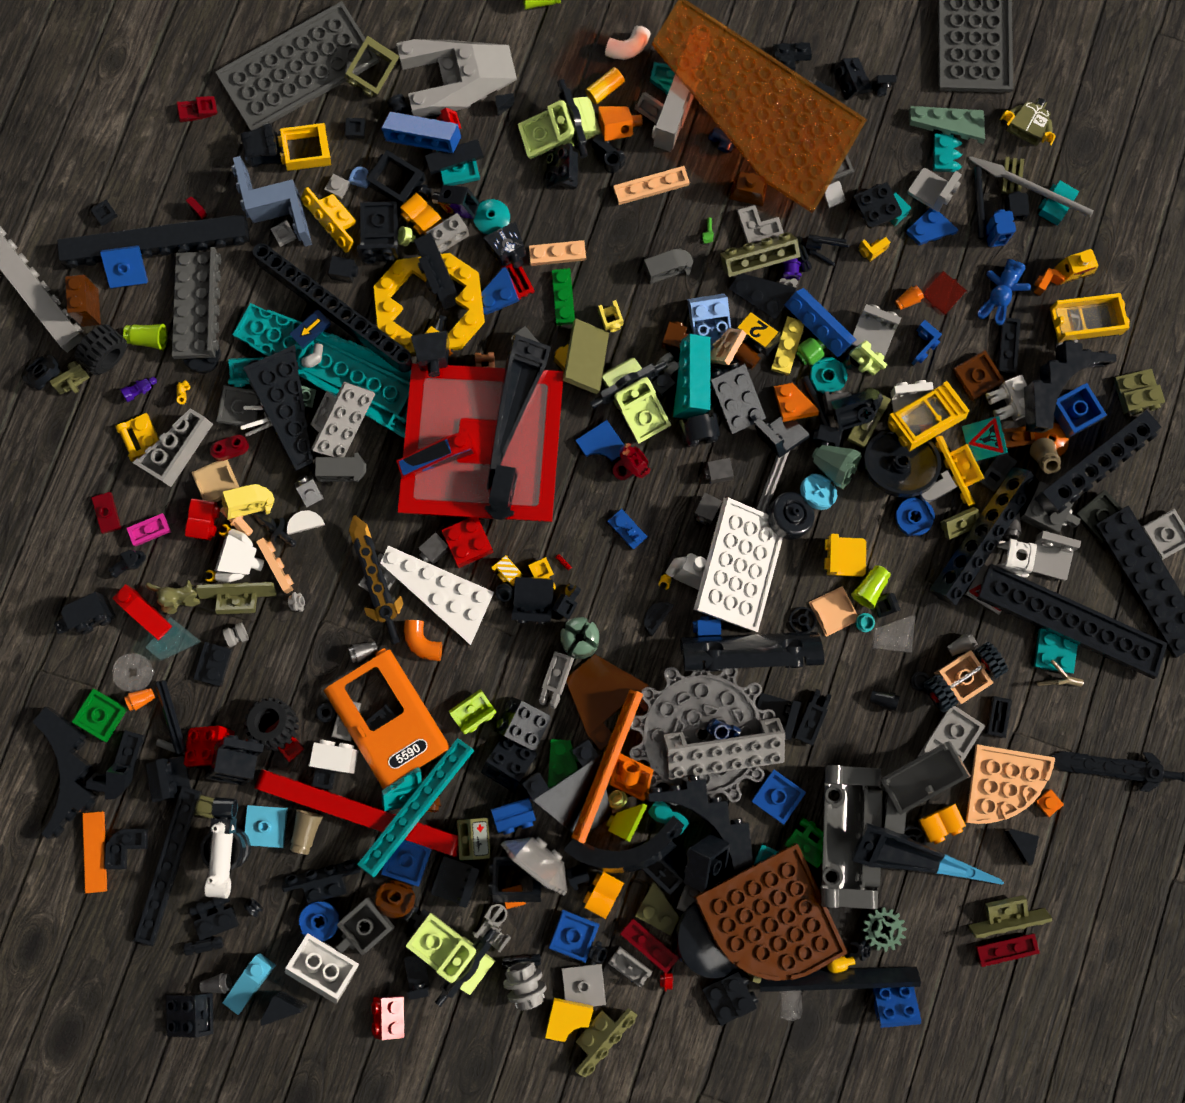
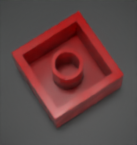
M470 517L442 530L459 568L494 553L479 518Z

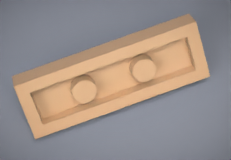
M584 240L529 246L531 266L586 261Z
M264 538L256 541L283 592L287 594L293 591L291 585L294 583L289 574L285 575L282 570L285 566L281 559L275 557L273 552L276 550L272 542H267Z

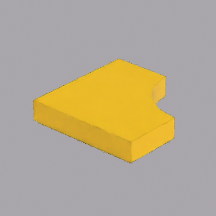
M554 998L545 1038L565 1042L573 1030L589 1027L593 1006Z

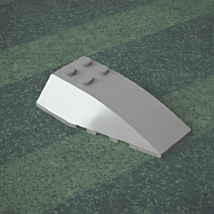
M531 837L507 840L501 844L514 862L545 887L553 889L562 895L566 894L564 861L561 860L563 856L556 850L551 852L547 849L545 841L539 837L537 839Z

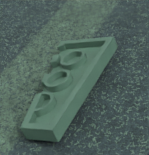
M910 106L909 125L930 131L937 129L946 135H950V133L957 134L962 139L968 140L972 138L978 140L977 143L984 144V110Z

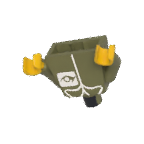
M1037 98L1035 103L1027 101L1025 105H1018L1009 111L1006 110L1000 120L1004 119L1008 122L1007 125L1009 126L1006 131L1035 146L1040 141L1041 143L1047 141L1052 145L1056 137L1053 133L1052 121L1049 119L1050 112L1044 109L1047 102L1042 98Z

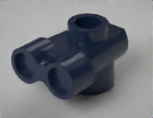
M716 127L711 130L708 136V140L719 143L717 148L720 151L729 154L739 141L735 137V133L731 131L723 132Z
M713 718L708 724L706 731L718 740L738 737L741 729L733 724L729 726Z

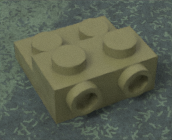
M1152 369L1118 376L1113 379L1124 414L1131 413L1133 416L1143 413L1145 409H1149V411L1158 410L1165 403L1161 386L1156 384Z

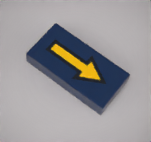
M316 310L294 329L290 335L304 349L332 324L319 310Z

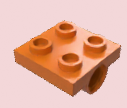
M620 753L609 785L644 802V792H649L654 769Z

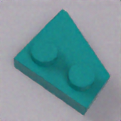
M419 767L382 790V807L384 811L402 808L422 783Z

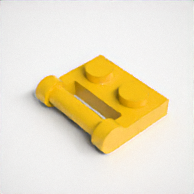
M147 413L115 426L126 445L130 461L139 459L145 454V450L149 446L152 447L160 440ZM131 428L141 447L138 451H136L127 431Z

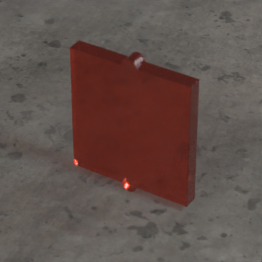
M943 271L923 295L925 299L932 303V307L938 308L946 315L967 290L957 283L956 279H952Z

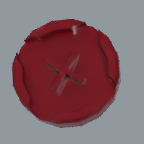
M627 443L620 448L621 460L613 467V474L617 479L625 480L631 475L644 478L650 473V468L647 467L649 464L648 459L638 447H631V444ZM619 466H624L627 469V474L620 473Z

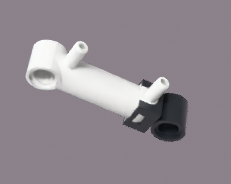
M216 797L212 804V816L214 818H211L210 824L212 844L209 877L205 884L206 897L228 898L231 891L229 874L233 833L236 832L237 818H235L238 810L237 799Z

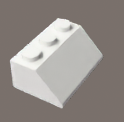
M307 933L286 966L285 974L337 1004L359 964Z

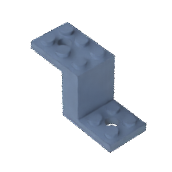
M240 156L234 157L232 170L238 180L236 187L238 193L241 194L242 200H240V203L247 218L250 217L253 223L290 214L293 217V228L298 240L302 241L304 246L312 245L300 194L293 179L253 189L249 172Z

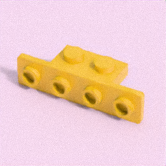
M309 187L305 188L301 196L304 206L310 210L315 219L333 237L338 246L345 253L349 252L354 241L345 229L354 226L356 220L334 194L319 200Z
M943 436L935 437L937 440L935 445L940 453L943 452L945 457L943 460L948 470L951 469L954 475L952 479L962 492L960 493L964 504L967 503L968 506L974 505L975 502L968 486L985 478L969 445L966 444L950 452Z

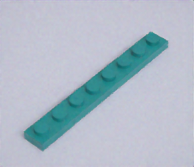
M459 738L456 739L357 864L372 877L378 874L474 752L470 746Z

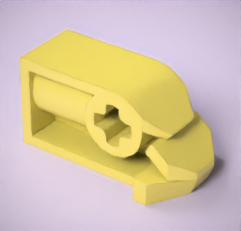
M257 484L222 493V505L227 520L264 510L266 514H270L275 500L273 494L267 488Z

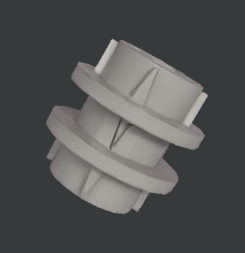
M523 961L510 966L505 973L506 979L503 982L505 989L512 990L508 994L509 1002L515 1003L516 1009L529 1010L539 1006L543 1002V998H545L543 993L547 989L544 982L538 981L542 977L541 969L535 968L534 962L531 963L530 961Z

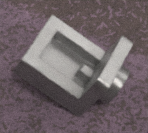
M303 475L294 483L306 507L324 499L312 475Z

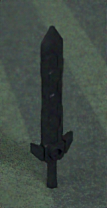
M1061 751L1051 756L1055 758L1054 766L1060 771L1147 781L1140 789V791L1150 792L1158 787V783H1161L1163 778L1185 782V772L1165 771L1163 765L1160 764L1161 761L1149 752H1143L1148 763Z

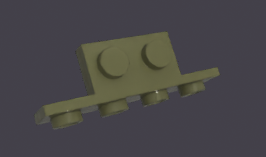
M273 582L196 585L199 599L217 598L216 614L255 613L257 597L277 595Z
M1024 895L985 903L988 921L968 926L975 938H985L1016 929L1021 930L1034 925H1043L1052 922V917L1045 908L1028 912L1027 899Z
M628 1008L615 1023L604 1011H601L576 1040V1043L588 1056L575 1071L583 1077L593 1073L598 1062L608 1055L609 1049L620 1041L624 1031L634 1024L635 1018L638 1015Z

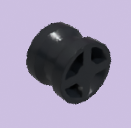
M403 94L394 95L387 101L388 106L392 108V112L406 114L410 110L409 105L405 103Z

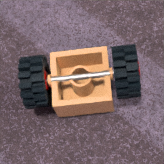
M986 642L974 650V653L972 650L965 652L934 673L936 676L926 681L924 688L937 708L945 713L955 705L964 703L993 684L991 679L995 680L1008 671L1007 664L1004 662L1005 659L1001 657L998 649L994 648L990 642Z

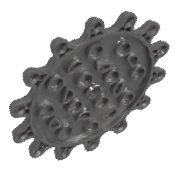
M703 661V670L693 671L691 675L686 677L680 675L676 668L668 667L664 672L667 684L662 691H656L651 687L644 688L641 693L643 694L642 699L648 704V712L642 716L635 715L630 726L631 729L641 732L643 739L639 745L632 747L629 753L633 760H646L650 763V768L654 769L650 788L655 787L659 783H666L669 786L681 785V788H683L682 780L688 779V777L669 779L668 753L663 734L683 732L687 744L718 740L709 732H707V737L703 740L698 739L697 736L700 729L706 730L713 718L729 726L733 724L740 728L741 732L738 737L762 734L760 720L776 718V714L771 709L760 710L756 707L755 700L762 692L761 685L752 682L746 687H740L736 683L737 668L723 669L719 675H712L706 671L705 661ZM760 767L699 775V777L706 779L708 801L715 794L723 793L729 801L738 802L742 795L739 789L741 780L748 778L754 782H760L764 778V771Z

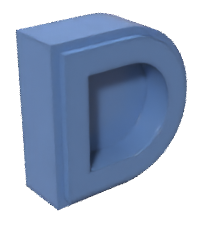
M361 166L354 168L348 181L350 184L367 189L366 177L368 170Z

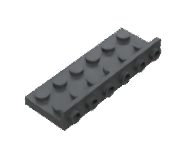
M211 247L210 252L176 253L172 357L174 359L215 358L216 351L219 349L216 333H219L217 316L220 315L219 305H217V299H220L218 282L221 281V274L218 270V265H221V255L217 253L215 247Z

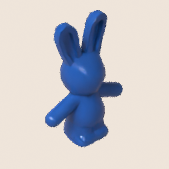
M1008 259L1001 277L991 270L987 272V277L997 286L991 291L990 299L979 309L978 317L980 319L986 318L996 306L998 308L995 322L997 325H1002L1006 319L1007 306L1012 300V291H1028L1031 289L1029 283H1018L1025 271L1023 263Z

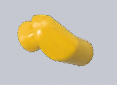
M186 380L177 384V402L179 404L186 403V391L190 389V385Z

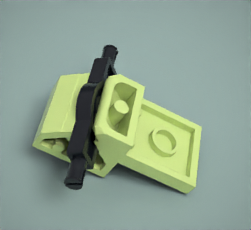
M560 79L557 82L560 90V101L547 106L548 110L518 124L527 156L530 159L567 143H572L575 149L578 148L580 157L585 158L588 156L585 147L586 140L601 134L591 100L587 97L573 98L570 88L567 89L564 79Z
M632 357L602 374V381L606 389L599 393V397L589 401L590 405L594 409L602 403L607 405L613 401L616 408L621 411L638 444L671 426V423L655 394L656 392L650 380L657 377L659 371L668 367L666 362L663 360L655 366L650 364L642 369L637 360Z
M430 913L407 943L406 947L446 979L440 988L442 993L434 1001L438 1006L442 1007L448 997L453 998L459 989L470 995L494 964L495 960L486 954L491 947L489 942L497 933L493 928L490 927L484 937L479 936L473 944L466 937H461L439 918Z

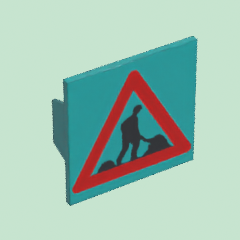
M999 416L962 426L965 442L969 445L976 461L1008 453Z

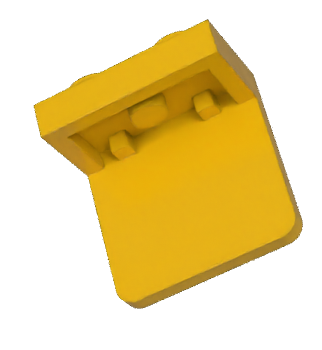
M830 534L828 539H825L827 558L824 561V569H827V575L863 577L866 574L865 539L839 537V534Z

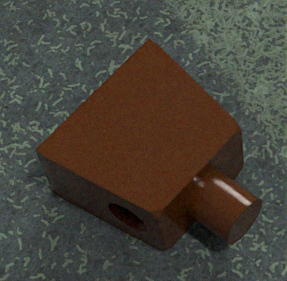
M739 172L733 180L729 199L763 206L767 191L766 177L754 173Z

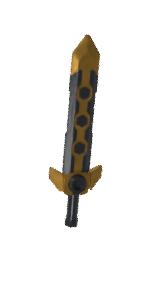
M354 515L349 533L375 608L374 610L365 607L364 610L366 615L376 622L386 623L391 645L401 642L400 638H398L393 619L400 613L403 600L399 596L394 605L392 604L393 601L375 552V546L368 525Z

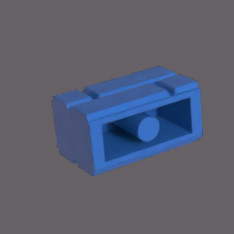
M1005 210L994 212L993 217L989 219L985 227L986 236H988V247L1006 245L1016 232L1013 212Z
M530 798L491 810L498 833L503 832V835L515 832L514 827L520 825L522 829L533 826V821H536Z

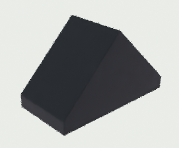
M1005 829V834L1023 864L1032 865L1039 836L1015 829Z

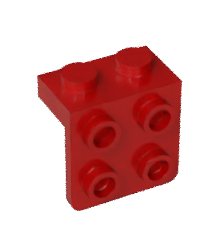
M222 726L190 728L184 765L187 767L211 766L215 744L222 738L227 737V735H234L235 731Z

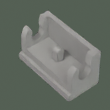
M620 946L608 962V964L639 987H642L646 979L652 974L651 969Z

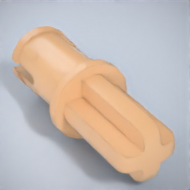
M222 507L220 512L223 513L226 517L224 508ZM243 516L228 519L231 522V526L245 533L247 537L252 534L253 530L243 520Z

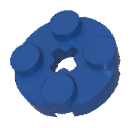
M909 498L903 501L895 512L896 524L907 536H921L932 527L935 517L932 506L925 500L923 501L918 498ZM912 512L919 514L918 522L910 519Z
M313 902L303 909L299 917V926L303 936L306 937L308 933L321 942L330 939L338 931L339 927L337 924L340 922V915L335 907L328 902ZM321 916L325 923L317 927V922L314 920Z

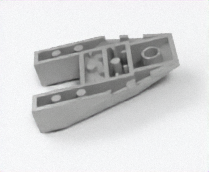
M413 39L397 43L403 70L438 62L444 86L408 93L413 116L425 118L441 114L440 111L444 108L454 111L469 108L476 101L483 100L488 94L495 90L498 91L517 80L509 45Z

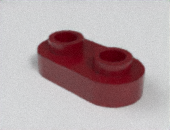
M235 435L215 442L210 448V453L215 460L225 461L246 453L249 443L244 436Z

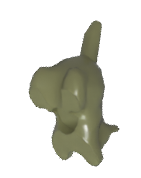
M187 580L186 585L182 588H161L150 583L145 584L149 590L157 592V603L161 606V610L164 613H176L179 605L191 607L200 604V600L195 598L197 597L196 588L190 583V580Z

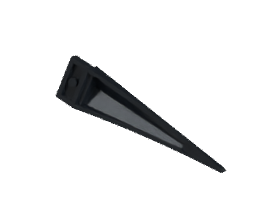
M517 334L513 336L509 354H507L487 490L492 486L496 465H501L525 408L546 367L551 350L550 346Z

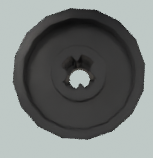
M237 826L232 839L230 870L242 866L251 854L249 837L243 829ZM210 832L204 837L200 850L202 860L208 868L210 867L212 833Z

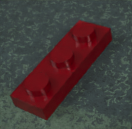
M633 918L620 933L666 974L679 959Z
M1035 933L975 946L980 967L1040 954Z

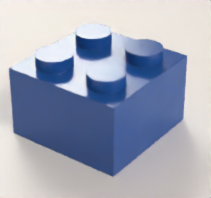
M1087 383L1058 398L1054 411V417L1067 438L1100 421L1107 415Z

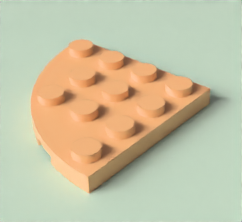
M977 744L975 746L965 823L988 824L1009 819L1025 810L1040 796L1041 791L1047 781H1049L1055 758Z

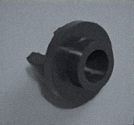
M863 940L861 943L851 942V945L858 947V952L850 953V956L859 957L861 961H865L866 958L870 957L871 947L867 941Z

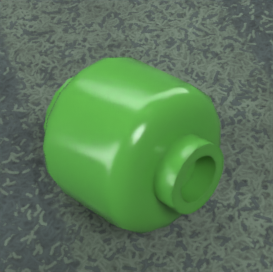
M810 337L797 347L798 352L796 354L804 365H813L824 357L823 349L825 346L819 339L815 340Z

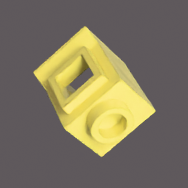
M612 301V306L603 309L602 305L598 306V313L605 331L616 332L620 330V326H623V318L617 301ZM614 315L616 320L607 323L606 318Z

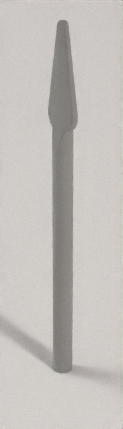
M972 156L969 157L970 161L995 177L1008 179L1088 217H1091L1094 211L1006 171L1002 165Z

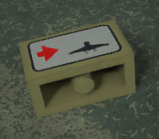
M488 818L457 820L459 860L490 858Z

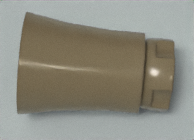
M1040 438L1032 443L1029 450L1032 459L1039 464L1045 473H1057L1061 469V459L1057 453L1054 441L1049 438Z
M296 810L290 846L292 852L304 855L309 854L317 829L322 821V815L306 810Z

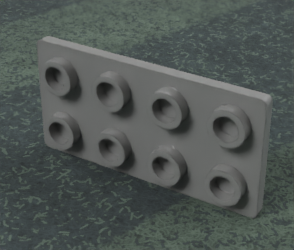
M343 382L337 396L332 392L326 391L311 422V425L319 432L311 449L332 457H345L375 393L347 382Z

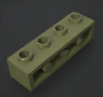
M782 233L779 237L773 239L764 238L761 242L755 244L746 243L741 248H728L725 252L720 253L723 271L731 277L800 257L797 238L791 233Z

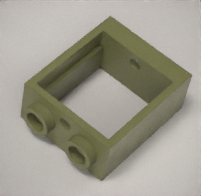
M367 36L344 76L347 79L346 82L354 87L359 86L363 89L362 92L369 97H377L400 56ZM366 48L390 63L376 88L352 73Z

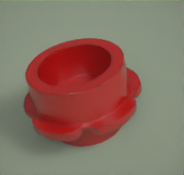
M664 972V975H660V987H664L665 992L673 990V973L666 974Z

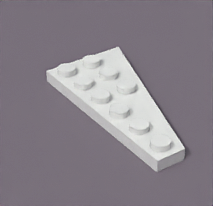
M388 546L380 564L471 645L494 592Z

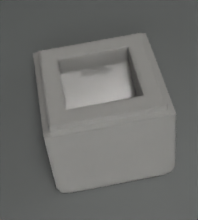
M840 181L822 188L821 194L828 208L846 201Z

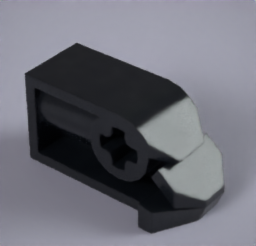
M867 388L865 392L832 401L831 406L838 429L842 431L872 421L876 416L878 408L881 406L883 396L878 390Z
M496 465L489 496L490 505H485V510L493 519L503 520L514 516L515 512L510 509L518 479L516 468Z

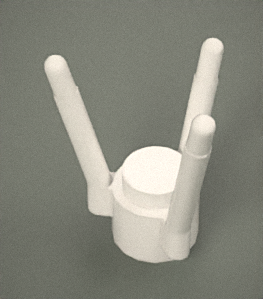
M262 406L243 407L244 410H263ZM265 412V419L240 427L243 430L266 423L247 432L245 436H250L271 426Z

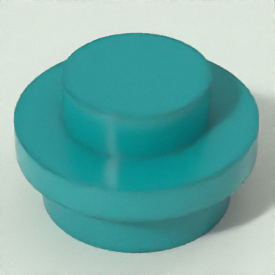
M862 613L856 619V627L861 632H869L875 625V620L869 613Z

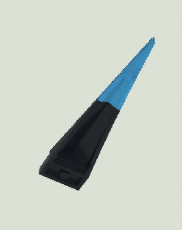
M866 823L851 857L852 861L870 867L930 872L1004 884L1002 879L890 829L880 828Z

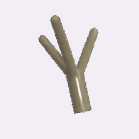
M1051 660V663L1061 673L1063 679L1037 682L1038 686L1070 684L1082 687L1084 683L1082 679L1068 676L1054 660Z

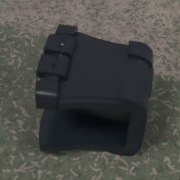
M269 122L264 123L255 130L240 134L244 158L250 166L282 164L280 153H283V149L279 147L278 134L273 130Z

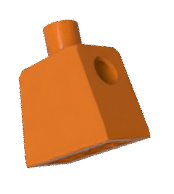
M627 106L598 107V123L604 141L631 137L633 135V127L642 126V115H631Z

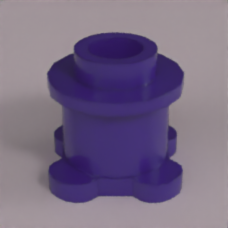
M796 258L784 261V272L781 279L791 280L795 278L797 281L800 280L801 273H799V267L801 262Z

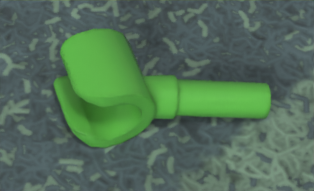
M710 217L707 218V232L702 233L704 244L713 242L714 234L712 231V218Z

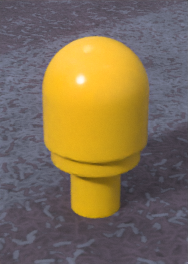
M842 956L828 964L827 968L832 973L843 972L848 969V966L855 965L854 957L845 958V956Z

